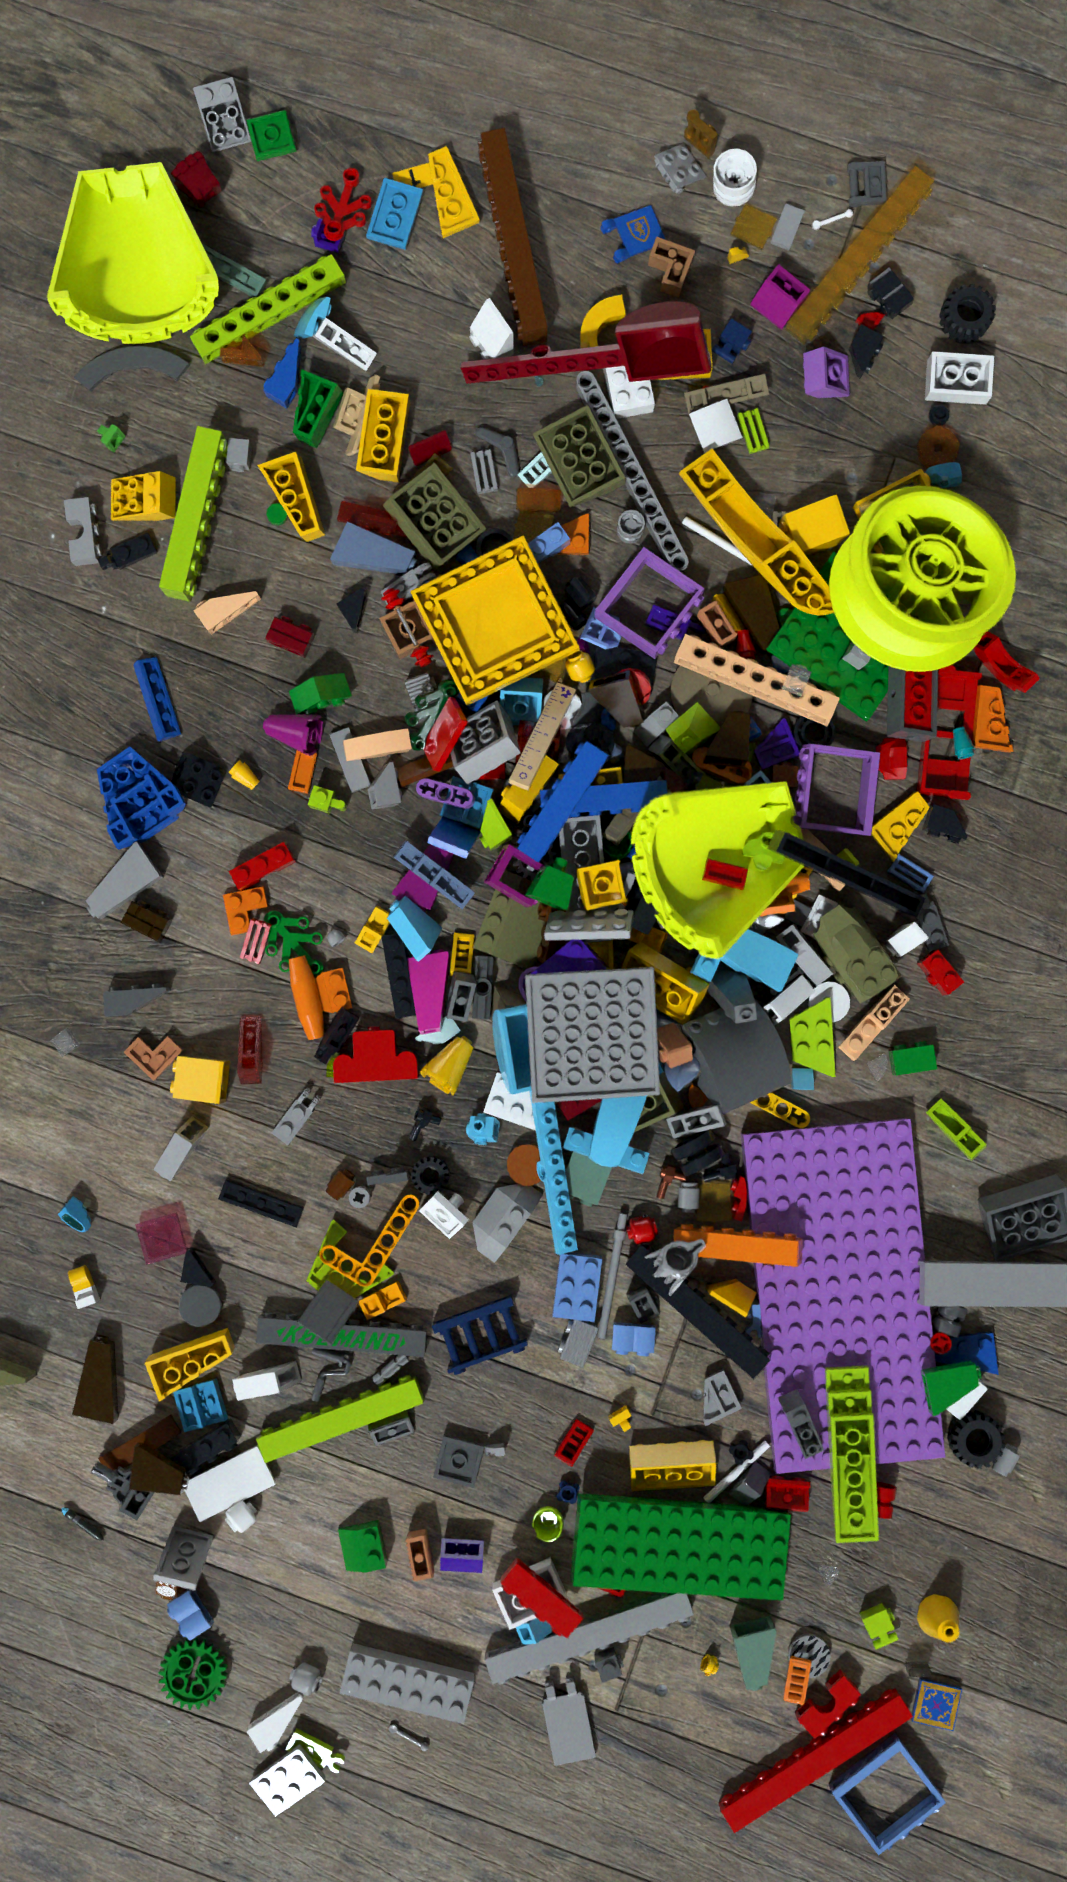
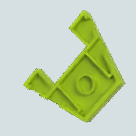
M333 1219L306 1280L310 1285L319 1291L325 1280H328L353 1298H356L393 1276L394 1272L384 1264L373 1283L363 1287L323 1263L319 1254L321 1249L327 1245L336 1246L347 1233ZM326 1249L323 1252L324 1259L328 1261L335 1258L334 1250ZM347 1260L341 1263L343 1271L349 1272L353 1269V1266ZM361 1273L359 1274L361 1282L367 1283L370 1281V1273L367 1277Z

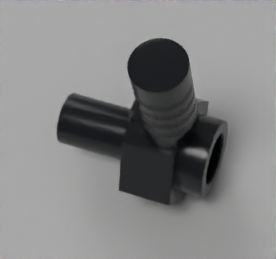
M418 1108L414 1115V1120L417 1122L413 1126L409 1139L416 1141L422 1128L426 1127L429 1123L439 1125L441 1117L432 1115V1111L429 1108Z
M728 1153L721 1157L723 1167L718 1168L716 1172L703 1175L705 1183L717 1180L723 1176L725 1180L737 1177L738 1169L736 1163H731Z

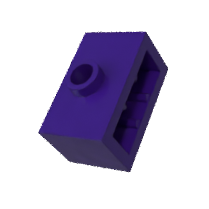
M442 1538L440 1571L482 1573L484 1541Z

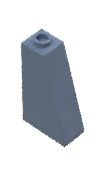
M349 522L346 523L330 558L331 563L335 566L402 575L415 569L418 559H415V551Z

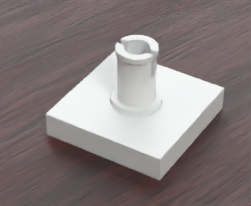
M437 1191L419 1210L449 1239L469 1220L458 1210L460 1205L464 1203V1200L456 1193L447 1200Z

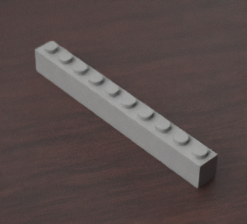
M660 1592L583 1619L567 1639L563 1635L558 1636L552 1631L537 1644L523 1645L521 1641L486 1652L485 1663L492 1684H504L515 1676L524 1677L530 1674V1671L536 1669L545 1670L550 1667V1664L556 1662L559 1664L565 1663L576 1655L582 1657L588 1655L591 1650L597 1648L599 1650L606 1649L611 1643L617 1641L619 1643L626 1642L630 1637L637 1634L638 1636H643L652 1629L667 1628L672 1622L687 1621L694 1614L687 1594Z

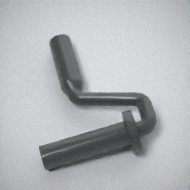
M313 1348V1355L338 1362L340 1367H343L344 1363L346 1365L344 1371L322 1372L317 1378L311 1400L319 1402L325 1383V1376L347 1375L349 1373L351 1362L346 1358L347 1353L343 1352L341 1355L325 1349Z

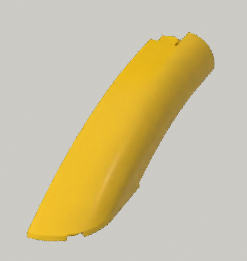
M713 448L679 472V475L730 541L785 599L797 609L808 614L827 615L834 613L828 584L794 540L792 541L751 499Z

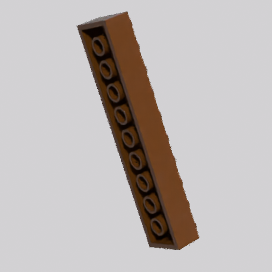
M505 128L480 132L481 141L477 142L479 161L482 164L483 179L487 186L488 202L491 204V217L493 223H495V235L497 242H499L500 259L503 262L504 277L508 284L509 300L512 302V315L514 321L516 320L517 338L522 340L523 347L547 342V322Z

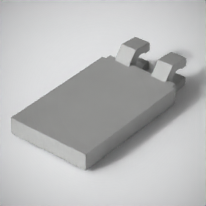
M574 1676L566 1678L568 1691L566 1695L556 1696L553 1680L545 1682L547 1698L542 1700L554 1766L596 1758L584 1693L577 1692Z

